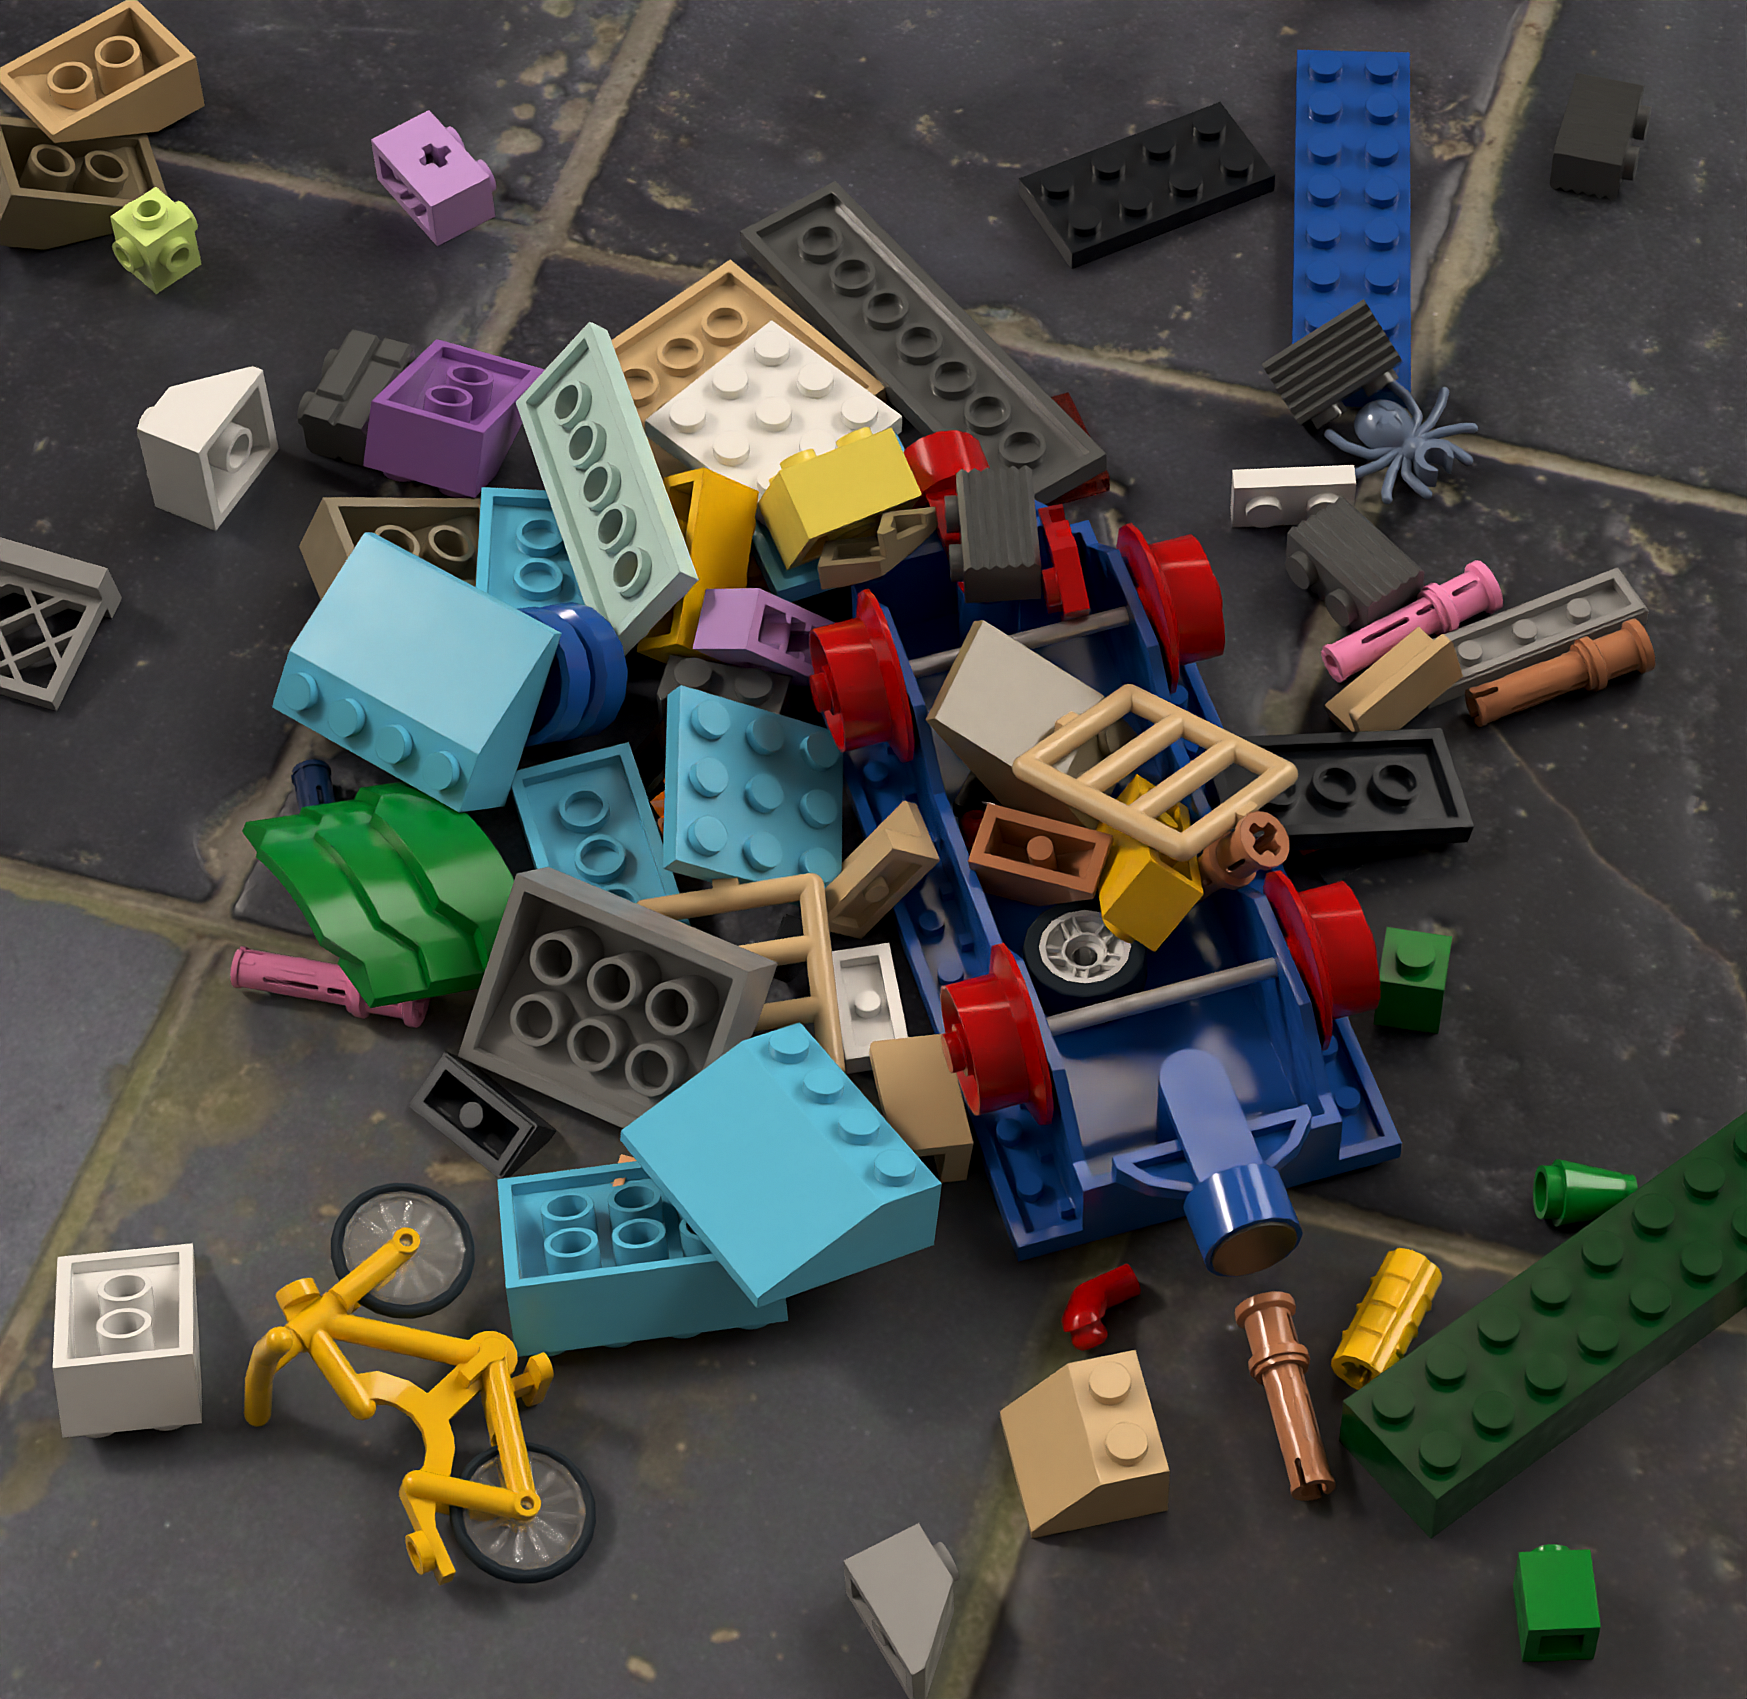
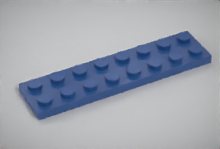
M1297 50L1291 345L1364 299L1403 361L1402 364L1393 368L1399 377L1396 382L1411 394L1410 53ZM1387 387L1370 397L1366 395L1362 388L1342 401L1345 406L1363 407L1371 401L1381 399L1395 402L1403 408H1407L1403 400Z

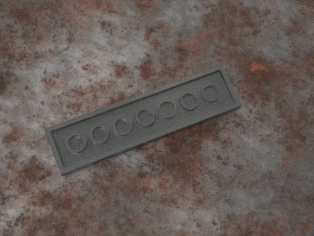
M836 181L740 231L741 246L747 254L839 349L881 382L885 387L886 398L924 437L935 432L949 430L970 433L979 440L991 470L994 471L998 467L1007 470L1011 466L1020 469L1024 465L1031 468L1034 499L1043 504L1051 502L1107 470V454Z

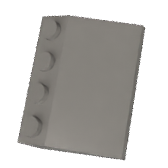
M545 867L518 873L508 898L458 1057L621 1128H625L741 1041L751 1038L758 1024L778 963L553 868Z

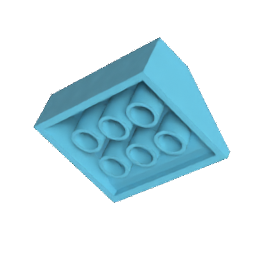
M364 532L290 648L272 708L459 813L503 807L506 804L562 633L377 534Z
M800 1022L741 1041L621 1130L620 1141L756 1308L934 1245L942 1183Z
M637 1161L497 1179L506 1293L517 1357L537 1355L542 1352L546 1353L549 1357L561 1354L566 1350L596 1346L616 1348L629 1345L634 1341L664 1337L690 1338L701 1332L738 1327L742 1329H758L769 1323L788 1321L786 1298L759 1308L754 1306ZM626 1177L623 1185L612 1187V1182L615 1179Z

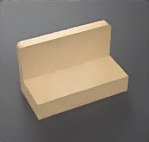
M1418 626L1325 704L1329 718L1344 732L1400 730L1463 677L1453 642L1444 634L1433 640Z
M903 801L842 862V872L825 888L830 932L862 939L940 861L917 804Z
M941 1034L873 1041L870 1044L869 1057L884 1119L918 1157L934 1155L941 1183L966 1180L972 1154L973 1139L957 1074H951L944 1057Z

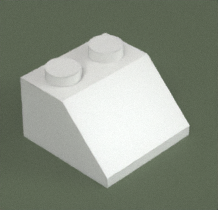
M254 366L169 387L156 405L149 407L143 413L137 427V435L155 507L215 531L279 449L263 370Z

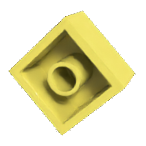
M864 427L836 441L838 448L817 456L814 449H807L780 462L779 465L782 470L769 479L770 485L757 505L786 570L820 558L825 541L876 536L883 512L912 509L920 499L922 493L892 427L872 434L870 427Z

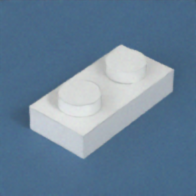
M1354 465L1232 470L1230 506L1232 527L1255 526L1266 528L1278 525H1299L1302 520L1307 521L1311 514L1316 515L1320 508L1325 509L1329 503H1335L1338 497L1345 498L1354 507L1356 492Z
M889 943L832 951L846 1074L872 1070L869 1049L873 1041L908 1037Z

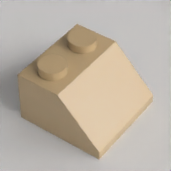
M1136 1350L1067 1363L1000 1411V1420L1031 1538L1168 1511L1170 1470Z

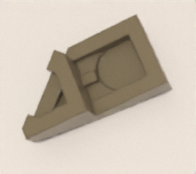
M936 507L883 512L877 531L878 536L825 541L818 564L821 590L854 585L885 575L909 556L937 529Z

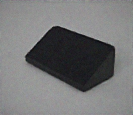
M444 1052L408 1105L499 1179L509 1178L545 1146L557 1131L472 1062L448 1052Z

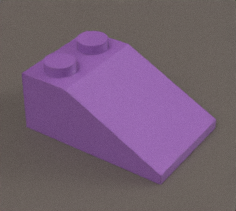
M436 339L371 401L363 466L382 471L387 478L395 481H417L438 487L439 491L447 496L475 498L481 492V488L486 487L496 476L523 423L516 401L545 369Z

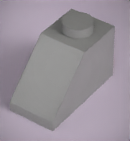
M918 1523L844 1560L846 1594L909 1699L927 1698L954 1613L953 1583L959 1580L958 1570L945 1545L942 1542L932 1545Z

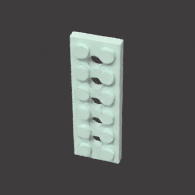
M588 322L516 401V405L585 606L594 608L611 623L623 645L624 655L626 656L658 621L688 593L690 588L699 579L608 330Z

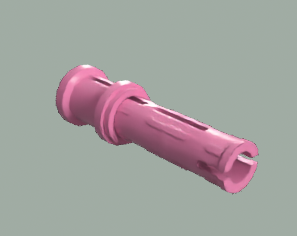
M1475 560L1466 565L1463 574L1441 585L1430 583L1424 586L1417 595V601L1372 622L1370 625L1332 644L1323 646L1321 655L1324 665L1332 678L1341 683L1355 673L1373 665L1418 626L1428 635L1435 633L1440 636L1441 634L1459 629L1460 623L1483 611L1493 614L1503 607V597L1499 584L1491 570L1483 562Z
M241 946L240 950L237 949L231 965V984L235 988L241 989L243 987L289 995L296 998L345 1005L347 1011L352 1013L354 1017L363 1019L372 1013L401 1018L406 1026L417 1028L424 1021L430 998L370 1008L337 964L257 951Z

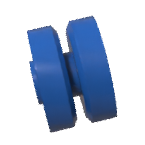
M574 602L552 604L540 608H518L517 610L562 633L524 747L598 735L615 720L626 694L628 670L623 645L611 623L594 608Z

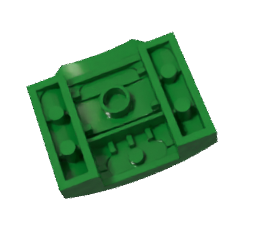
M403 781L361 787L354 800L302 807L300 813L296 815L245 823L242 832L257 851L256 858L278 878L292 896L310 925L319 945L335 956L340 957L338 965L370 1008L480 988L514 878L492 842L466 812L459 813Z

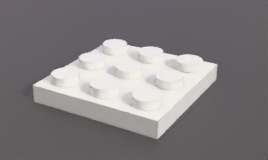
M772 320L645 420L646 436L689 469L695 470L705 467L759 491L758 502L770 485L769 479L782 470L779 465L780 462L798 452L814 449L817 456L838 448L836 445L838 439L864 427H870L872 434L891 427L897 435L902 432V415ZM757 505L755 519L767 527Z

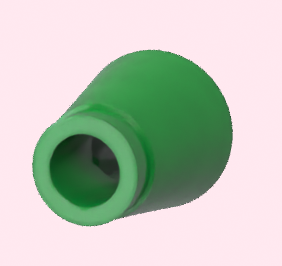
M1555 1159L1552 1165H1540L1536 1170L1533 1183L1534 1210L1539 1219H1551L1554 1226L1596 1220L1638 1189L1637 1180L1633 1174H1622L1616 1171Z

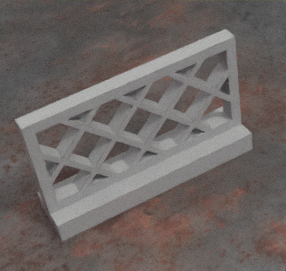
M0 537V598L11 593H17L27 596L31 608L0 621V646L6 658L0 661V694L57 711L103 616L113 618L122 597L108 568ZM36 599L44 602L41 604H37ZM66 609L83 613L75 629L52 638L44 620L45 618ZM38 622L46 641L13 656L4 636ZM65 650V652H64V654H63V656H62V658H61L59 652ZM53 656L57 668L47 689L23 681L19 672L20 669ZM12 673L14 679L5 676Z

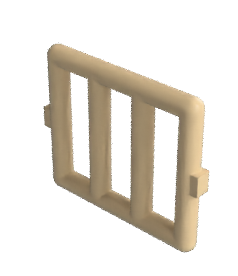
M1133 684L1123 685L1080 715L1070 711L1055 721L1054 733L1017 757L1012 765L1013 774L1019 780L1179 862L1190 860L1228 831L1236 829L1237 823L1244 816L1258 811L1293 785L1298 778V770L1293 763ZM1129 712L1154 723L1152 727L1077 779L1051 767ZM1181 737L1206 749L1205 752L1130 805H1126L1103 793ZM1233 763L1259 775L1258 778L1182 833L1155 820Z
M806 873L740 884L738 878L713 879L712 889L643 899L636 903L672 919L682 920L800 901L803 936L739 945V947L777 962V966L807 961L811 996L765 1003L754 1032L782 1028L799 1022L801 1024L814 1023L816 1041L845 1073L824 882L819 875Z

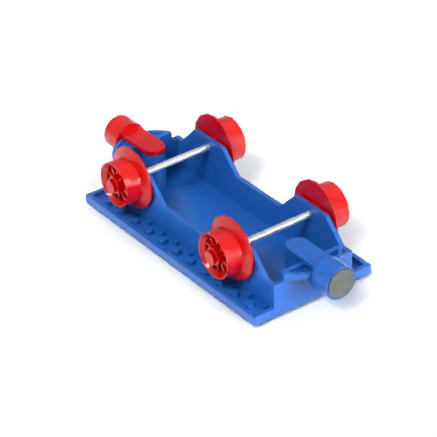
M949 430L935 432L922 437L903 452L922 493V496L912 509L936 507L938 527L909 556L885 575L851 585L853 619L814 628L810 631L809 645L814 675L809 676L810 686L807 687L822 727L830 730L836 746L843 753V785L863 840L903 801L917 804L940 858V861L890 910L933 1031L935 1034H941L942 1049L951 1074H957L970 1131L1017 1260L1019 1262L1186 1216L1206 1268L1211 1273L1217 1276L1237 1277L1269 1268L1286 1258L1299 1245L1303 1235L1286 1188L1400 1158L1402 1142L1348 1019V1016L1377 1009L1380 1001V975L1376 944L1372 931L1366 922L1356 896L1344 881L1298 892L1287 877L1282 864L1266 871L1260 869L1257 871L1255 878L1245 887L1236 890L1222 888L1203 902L1193 906L1155 952L1147 948V979L1143 992L1053 1016L1044 1014L1023 960L1022 949L1027 929L1042 912L1057 904L1037 907L983 892L976 871L970 870L968 864L969 853L959 829L960 818L955 817L953 814V803L971 770L929 725L926 718L973 622L984 620L1101 693L1104 697H1107L1123 685L1133 684L1223 728L1196 665V662L1223 655L1225 624L1222 612V594L1207 555L1200 542L1192 534L1148 544L1142 532L1132 523H1129L1119 528L1116 549L1098 543L1089 520L1070 524L1078 548L1090 605L1089 615L1061 622L1059 612L1047 614L1042 587L1041 599L965 603L963 582L951 583L949 544H960L959 533L947 534L944 496L956 495V473L961 469L969 473L974 468L983 471L987 467L990 469L979 440L970 433ZM1035 500L1041 570L1050 567L1038 509L1048 506ZM1132 712L1123 716L1124 720L1138 736L1154 725V723ZM1181 737L1118 781L1110 797L1117 799L1136 774L1157 786L1195 759L1199 746ZM1205 784L1180 801V803L1188 807L1191 825L1212 811ZM1203 850L1197 854V858L1203 854ZM1098 888L1092 900H1099Z

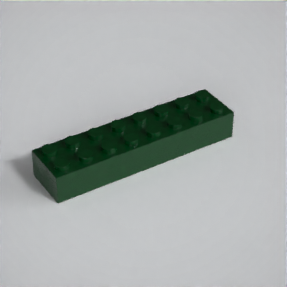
M1747 1111L1343 1401L1339 1442L1430 1539L1747 1306Z

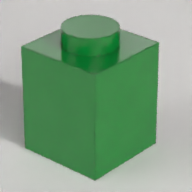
M1387 927L1379 972L1380 1001L1377 1009H1375L1373 1024L1439 1034L1452 936Z
M1549 1544L1539 1546L1530 1552H1519L1513 1590L1522 1662L1594 1659L1601 1625L1591 1550H1570L1563 1545Z

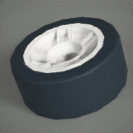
M1088 899L1057 904L1042 912L1027 929L1022 949L1023 960L1044 1014L1053 1016L1144 991L1147 979V947L1137 940L1133 943H1127L1116 937L1102 920L1099 900Z

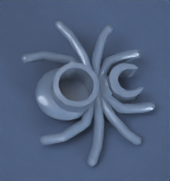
M1394 381L1387 388L1403 400L1412 415V419L1401 405L1389 400L1379 399L1364 405L1357 412L1354 420L1355 433L1364 443V447L1346 441L1332 429L1325 431V437L1340 450L1373 461L1355 469L1356 479L1389 466L1382 485L1381 497L1384 504H1390L1393 500V486L1400 468L1404 481L1418 495L1428 500L1433 495L1428 487H1436L1439 471L1429 464H1439L1449 474L1452 471L1454 457L1466 466L1472 465L1473 458L1470 454L1450 441L1440 438L1463 433L1474 434L1478 431V426L1475 423H1458L1430 431L1436 425L1446 407L1449 396L1448 388L1444 386L1439 389L1436 403L1426 421L1421 425L1423 415L1412 395L1407 389Z

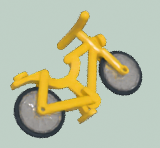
M389 1183L373 1187L359 1194L343 1209L335 1222L331 1236V1260L339 1282L321 1296L313 1278H303L294 1281L276 1293L275 1297L286 1318L287 1324L284 1327L277 1326L270 1329L253 1348L245 1377V1420L255 1427L263 1426L269 1421L272 1410V1391L275 1373L301 1352H308L355 1419L362 1421L370 1419L376 1412V1405H389L411 1417L421 1431L426 1450L423 1466L420 1470H413L407 1473L399 1489V1497L415 1532L406 1535V1548L415 1570L420 1575L433 1571L440 1586L452 1581L456 1573L436 1528L435 1513L450 1516L451 1527L458 1545L465 1556L485 1573L496 1579L515 1584H535L554 1579L570 1570L583 1557L590 1545L596 1525V1504L588 1481L581 1470L570 1459L551 1447L533 1442H525L516 1399L522 1397L527 1407L543 1402L554 1377L550 1359L544 1352L529 1358L523 1374L511 1378L518 1362L517 1350L513 1342L506 1335L499 1332L483 1331L466 1340L351 1315L361 1306L376 1314L397 1319H415L432 1315L447 1307L462 1293L471 1278L475 1263V1243L469 1224L460 1210L445 1196L430 1188L413 1183ZM334 1340L445 1363L456 1367L427 1393L408 1380L380 1371L357 1374ZM480 1392L491 1448L476 1455L462 1469L458 1478L450 1477L455 1442L449 1421Z

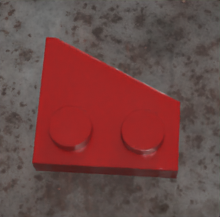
M1063 504L1039 508L1038 515L1050 567L1041 570V587L1047 614L1059 612L1061 622L1089 615L1090 605L1077 544L1072 535L1069 521L1065 518Z

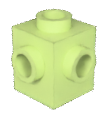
M154 187L138 199L129 202L121 210L110 216L116 240L112 244L115 256L127 271L135 275L155 294H158L201 265L195 236L198 224L193 213L183 202H173L157 187Z

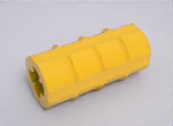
M1397 1248L1394 1251L1387 1252L1376 1275L1370 1278V1287L1362 1302L1356 1304V1314L1348 1329L1342 1331V1340L1331 1360V1367L1334 1373L1349 1386L1359 1390L1404 1358L1412 1339L1418 1337V1327L1426 1312L1431 1310L1432 1300L1442 1282L1441 1271L1435 1264L1430 1262L1424 1255L1410 1249Z

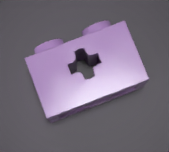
M430 110L371 139L378 181L436 246L495 217L492 192L496 190V182L491 170L483 160L475 161L465 150L462 139L457 131L451 126L445 128Z
M760 588L706 589L693 649L726 664L793 676V686H810L809 676L814 675L809 645L810 631L814 628L834 624L835 622Z

